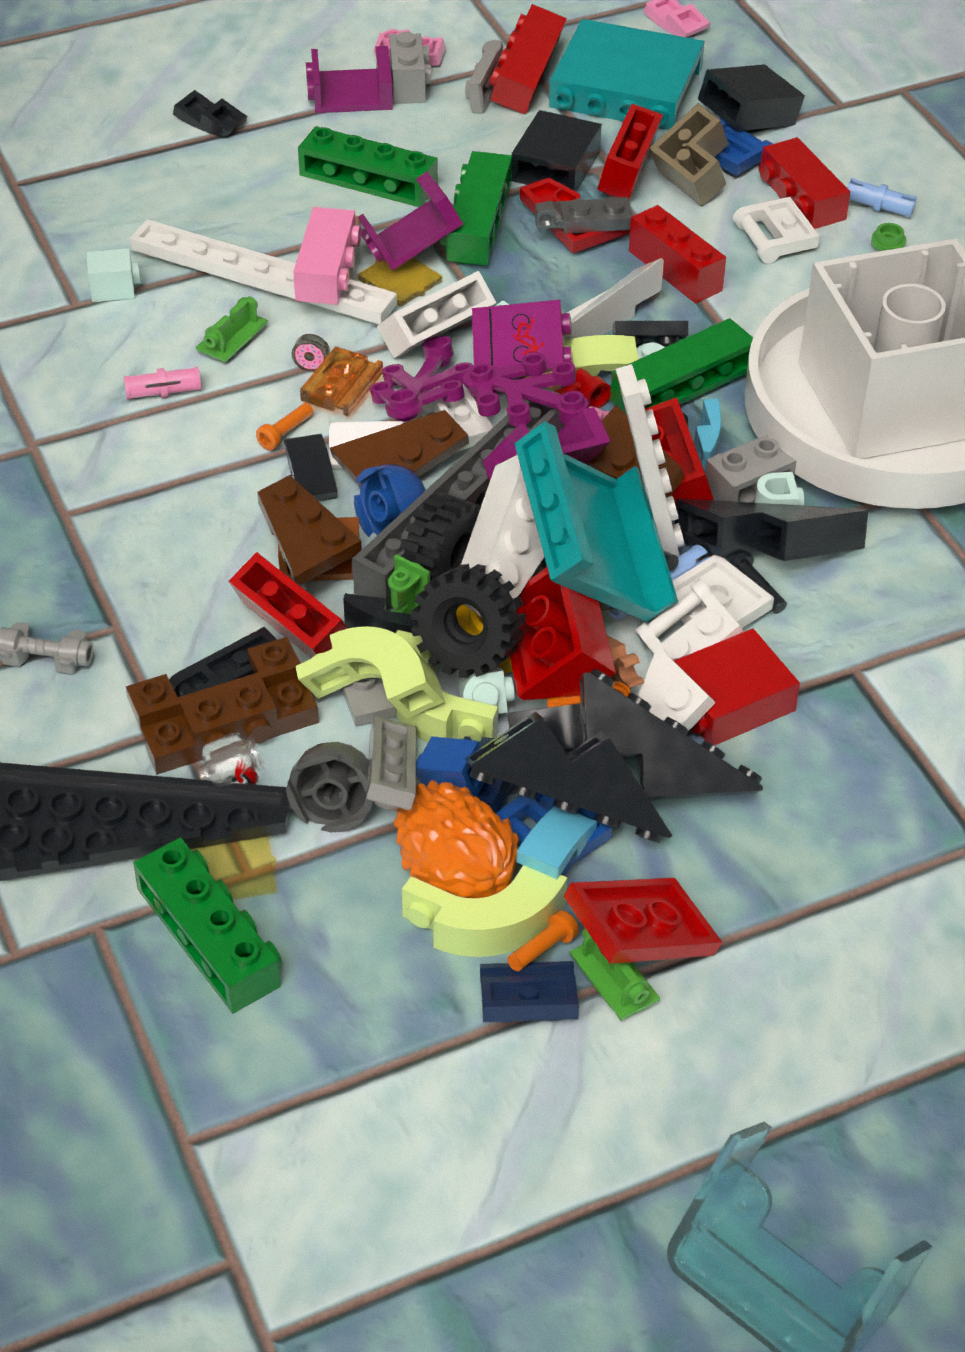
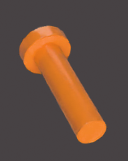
M303 403L275 424L260 426L256 430L258 443L268 451L276 449L281 444V437L314 414L312 406L308 403Z
M558 910L551 915L547 928L508 956L509 966L515 971H520L559 941L569 943L576 938L579 928L574 917L563 910Z

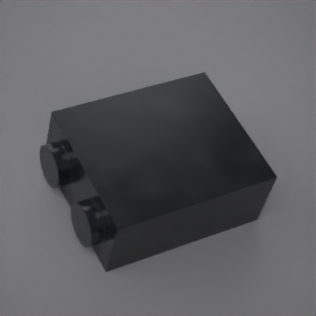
M762 64L707 69L698 100L736 131L795 125L805 95L767 65Z
M539 110L512 152V182L529 185L546 178H551L577 192L600 153L602 124Z

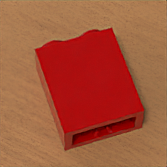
M754 628L674 660L716 702L691 728L695 734H700L704 741L714 746L796 711L800 682Z

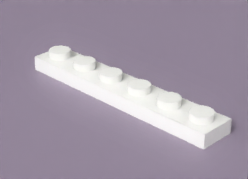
M632 364L616 368L645 491L664 551L678 557L680 556L678 548L684 547L685 543L679 523L672 525L671 522L679 518L673 496H665V493L672 492L666 468L659 469L658 465L666 462L660 440L652 441L651 437L652 435L659 434L652 409L645 411L644 405L652 403L645 379L637 381Z

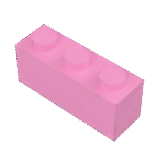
M313 207L293 271L295 301L338 305L342 290L347 291L348 268H354L355 247H359L361 242V225H356L355 210Z

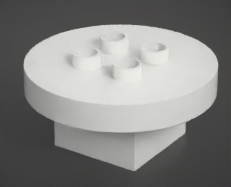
M957 239L814 262L810 288L782 302L762 321L755 332L750 346L744 391L745 408L756 436L760 438L768 435L778 443V447L797 461L795 468L797 476L835 495L877 506L922 509L965 503V250Z

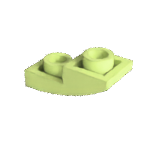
M594 335L566 340V347H572L575 370L585 369L592 376H597L600 370L612 372L616 368L639 359L634 336Z

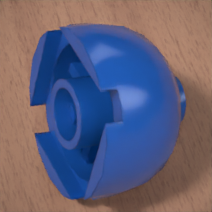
M385 464L364 469L357 477L356 484L361 483L360 494L354 495V508L356 516L359 517V524L363 532L368 537L373 532L378 535L426 491L421 479L412 470L397 464Z

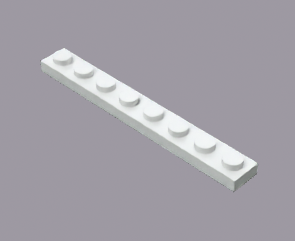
M148 219L129 238L130 248L133 251L295 299L293 271L296 263ZM349 279L347 291L342 290L338 305L305 303L380 324L397 305V293Z

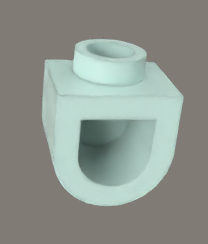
M793 472L769 473L763 475L757 482L755 503L804 505V492L802 487L796 486Z
M499 666L478 677L473 673L468 678H461L459 682L458 692L461 698L498 706V714L508 713L507 702L514 701L511 676H504V671Z

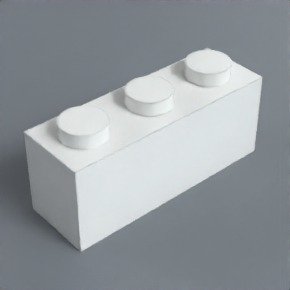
M477 271L394 312L376 327L395 359L422 345L427 339L440 336L472 320V308L493 306L496 301L482 275Z

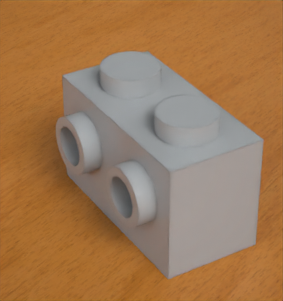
M401 32L399 34H389L393 104L426 103L425 84H431L429 46L422 45L421 33Z
M765 435L707 459L705 475L713 498L716 501L755 503L758 480L763 475L779 472H793L795 479L797 461L778 447V443L774 439Z

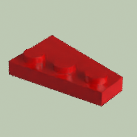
M551 178L520 187V200L534 214L537 203L572 201L580 199L581 195ZM549 228L572 253L630 233V230L564 234L561 228Z

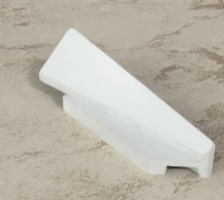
M660 258L633 270L609 290L567 312L571 316L572 335L565 336L566 340L584 336L603 335L612 330V325L615 321H628L635 317V305L661 291L664 260Z

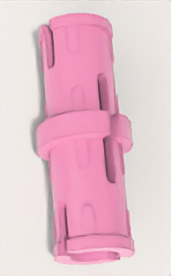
M198 367L165 371L164 368L157 369V373L124 376L127 400L161 395V398H168L170 393L201 390ZM162 383L157 385L146 386L148 384Z

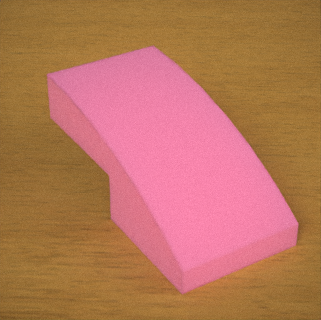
M652 0L647 2L644 8V13L653 22L677 36L689 37L710 26V22L692 3L683 7L677 0Z

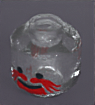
M237 732L206 744L202 749L203 763L197 765L201 780H210L216 786L236 783L257 784L260 780V770L265 769L263 758L252 737L245 739L242 734Z

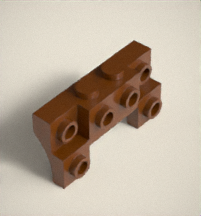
M287 637L247 649L248 660L255 674L181 697L176 696L167 674L125 686L127 698L134 712L148 757L156 775L211 757H218L242 747L262 743L268 739L319 723L318 706L310 690L298 680L296 666L301 663Z

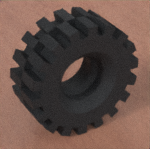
M445 493L433 494V499L427 498L423 501V510L417 508L413 513L415 518L413 524L408 522L405 531L409 533L407 539H402L400 548L405 549L401 557L418 563L424 569L430 571V581L451 568L455 569L462 563L481 505Z
M462 564L455 569L451 568L428 582L423 587L425 590L420 592L414 600L419 606L411 610L410 619L418 620V624L413 626L411 631L413 637L421 635L423 641L417 645V648L421 654L426 650L432 654L428 662L433 667L440 662L443 663L444 668L442 672L447 675H452L457 670H459V678H468L473 673H475L476 677L484 675L512 655L518 648L515 644L523 638L525 631L518 628L526 623V614H517V609L523 605L521 597L518 596L513 599L509 592L515 587L510 580L502 585L498 581L502 574L495 569L485 574V565L477 564L470 569L469 564ZM460 605H471L479 612L483 620V630L480 634L471 635L459 625L456 611Z

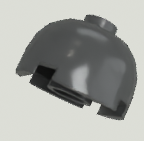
M341 742L320 743L306 750L292 767L286 788L289 806L297 817L306 824H308L309 820L316 824H325L321 828L322 831L330 833L344 832L361 825L374 804L372 800L366 799L369 760L352 745Z

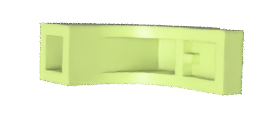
M355 627L331 634L330 639L333 649L319 653L296 666L298 680L318 699L361 679L381 678L387 700L406 719L445 702L438 678L428 663L404 638L394 632L378 627Z
M397 630L396 634L404 638L435 673L438 665L433 667L428 662L432 654L428 650L421 654L417 648V645L423 642L421 635L413 637L412 633ZM444 691L442 693L445 702L408 719L396 709V717L399 721L416 726V737L427 743L431 736L453 737L457 739H463L464 736H468L472 740L481 741L482 737L496 738L498 735V706L453 696Z
M523 865L515 879L504 890L489 897L473 899L455 896L410 876L402 888V916L420 928L433 930V948L467 957L502 955L516 951L549 926L548 920L551 915L565 908L566 900L563 895L567 890L568 878L560 875L558 879H555Z

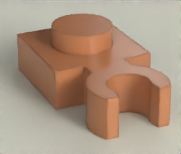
M607 635L616 671L610 678L613 681L627 685L629 689L644 684L643 678L637 675L634 668L635 664L640 663L639 657L634 653L627 655L625 644Z

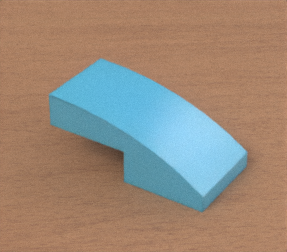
M718 398L703 400L701 426H696L694 445L704 472L706 471L707 459L718 454L721 429V408Z
M553 807L540 819L517 850L516 862L558 879L571 857L578 858L597 828V821L580 814L570 813Z

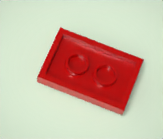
M676 878L572 882L563 895L576 914L577 919L583 924L599 947L602 955L606 957L610 964L714 956L723 943Z

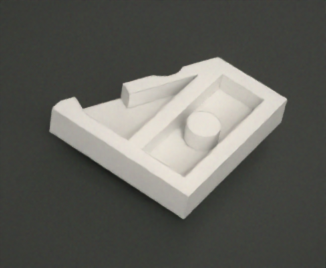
M658 648L655 651L638 696L652 706L649 712L663 721L666 717H670L690 730L716 702L662 649Z

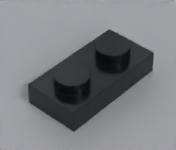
M615 321L612 325V335L634 336L636 346L643 345V339H657L658 344L669 346L678 342L679 339H684L688 336V321Z

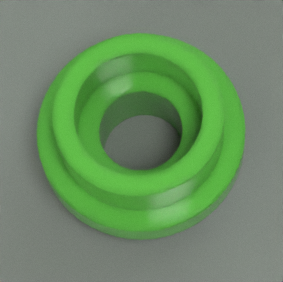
M895 223L880 224L871 237L873 247L879 251L903 248L907 240L904 235V229Z

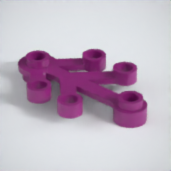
M437 336L423 342L425 362L415 377L404 371V367L401 364H392L382 369L384 382L375 383L370 387L372 401L376 404L387 403L385 406L387 415L395 418L397 421L404 422L416 418L424 405L441 398L444 402H456L463 399L465 396L463 376L473 366L472 363H458L448 370L435 374L438 368L447 366L452 361L451 357H453L454 351L449 337ZM399 385L403 389L395 391L392 386Z
M529 353L522 358V364L496 368L487 363L475 364L463 376L464 386L469 389L471 395L477 397V409L481 416L490 417L498 414L501 406L499 396L495 392L501 391L506 393L509 405L506 411L508 422L512 426L517 427L520 424H528L531 421L530 406L523 399L558 409L560 421L564 425H567L581 410L589 408L588 399L581 392L570 391L560 395L541 389L556 385L567 386L574 383L577 379L575 365L571 362L557 363L552 368L553 373L543 374L546 371L545 357L541 353ZM525 375L532 376L518 380H511L512 378H517Z

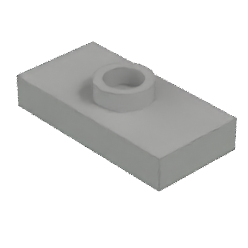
M365 678L341 688L355 726L372 723L374 716L386 719L396 717V708L387 700L381 678Z

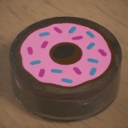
M305 334L296 340L291 355L294 363L302 370L317 372L326 366L330 356V348L328 343L320 336Z

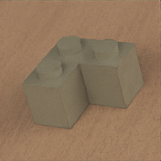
M697 103L649 148L658 172L702 207L726 185L719 161L714 158L728 145L721 120Z

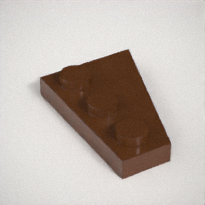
M615 405L601 421L611 442L587 465L617 479L633 467L639 468L640 471L627 415ZM663 450L666 463L660 464L658 467L659 469L666 468L672 492L665 493V496L669 497L685 479L682 468Z
M442 410L330 447L332 457L355 483L357 477L364 469L385 464L400 465L412 470L420 477L467 445L469 437L448 412Z
M291 475L257 492L258 504L272 535H275L279 544L280 554L284 563H287L291 571L292 580L299 586L356 556L362 550V541Z

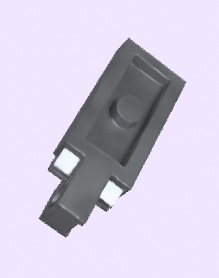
M608 197L606 199L590 200L574 199L572 201L560 202L547 201L535 205L537 229L561 228L564 234L630 230L631 217L633 216L628 197Z

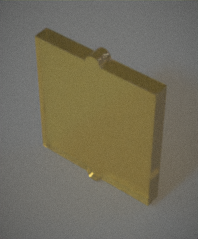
M412 257L394 270H391L385 260L380 263L376 260L374 265L358 274V280L362 283L397 293V305L402 307L418 296H425L426 291L442 282V276Z
M268 836L190 849L191 851L198 850L203 855L210 875L215 881L221 879L226 884L233 899L277 893L273 867L277 863L276 858L271 856Z

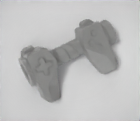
M15 623L11 628H0V656L4 665L19 667L29 658L30 654L54 657L57 672L75 674L78 667L81 665L89 666L91 663L93 643L87 641L86 633L74 629L67 636H63L61 641H52L29 637V623Z

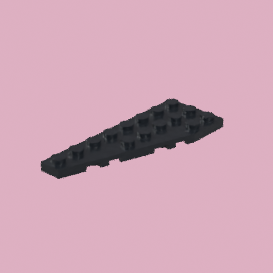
M0 762V881L141 858L180 837L190 849L284 834L287 832L291 812L286 794L287 787Z

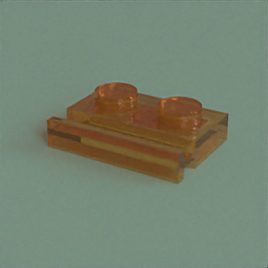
M335 346L300 388V399L303 402L333 412L336 408L343 410V415L349 417L368 393L370 387L382 375L383 361L377 360L376 363L368 361V356Z

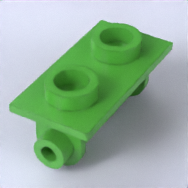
M251 296L240 298L237 304L229 311L230 316L224 315L213 326L205 330L203 341L196 346V350L223 362L228 361L268 323L267 319L257 316V301Z
M397 554L394 556V572L388 579V586L391 589V606L395 608L392 612L411 614V610L419 606L414 600L420 592L425 590L423 587L430 582V571L424 569L420 564L411 562Z
M586 929L583 930V944L569 951V954L620 1021L660 1001L658 994L632 962L610 964L606 957L602 955Z

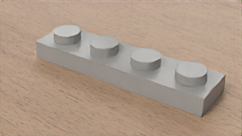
M374 716L370 729L366 799L372 800L377 806L388 810H397L399 808L411 810L416 793V726Z

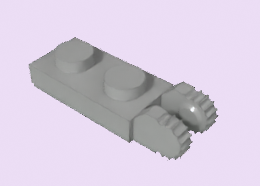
M495 39L484 44L482 47V58L479 63H476L471 79L466 82L465 95L466 99L470 100L472 113L485 112L491 101L490 97L494 87L490 86L489 82L495 67L498 66L503 51L502 41Z

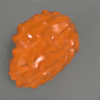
M433 780L427 786L423 783L416 785V793L411 810L397 809V817L393 822L394 826L398 828L396 843L401 846L402 868L410 871V876L463 898L489 897L508 887L517 868V844L519 840L517 834L513 833L510 819L501 820L493 812L490 805L473 796L467 787L460 788L449 782H443L438 785Z

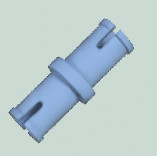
M855 178L850 179L847 187L851 191L849 200L873 206V210L877 212L883 209L907 216V218H911L917 196L889 190L888 185L881 184L879 187L855 180Z

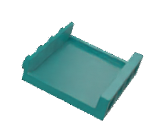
M582 19L550 79L549 108L624 121L631 104H635L663 114L659 128L669 130L676 124L677 109L693 74L699 75L702 70L705 41Z
M545 421L514 443L551 581L647 622L678 602L639 468L633 467L615 479L565 455L562 452L556 427Z

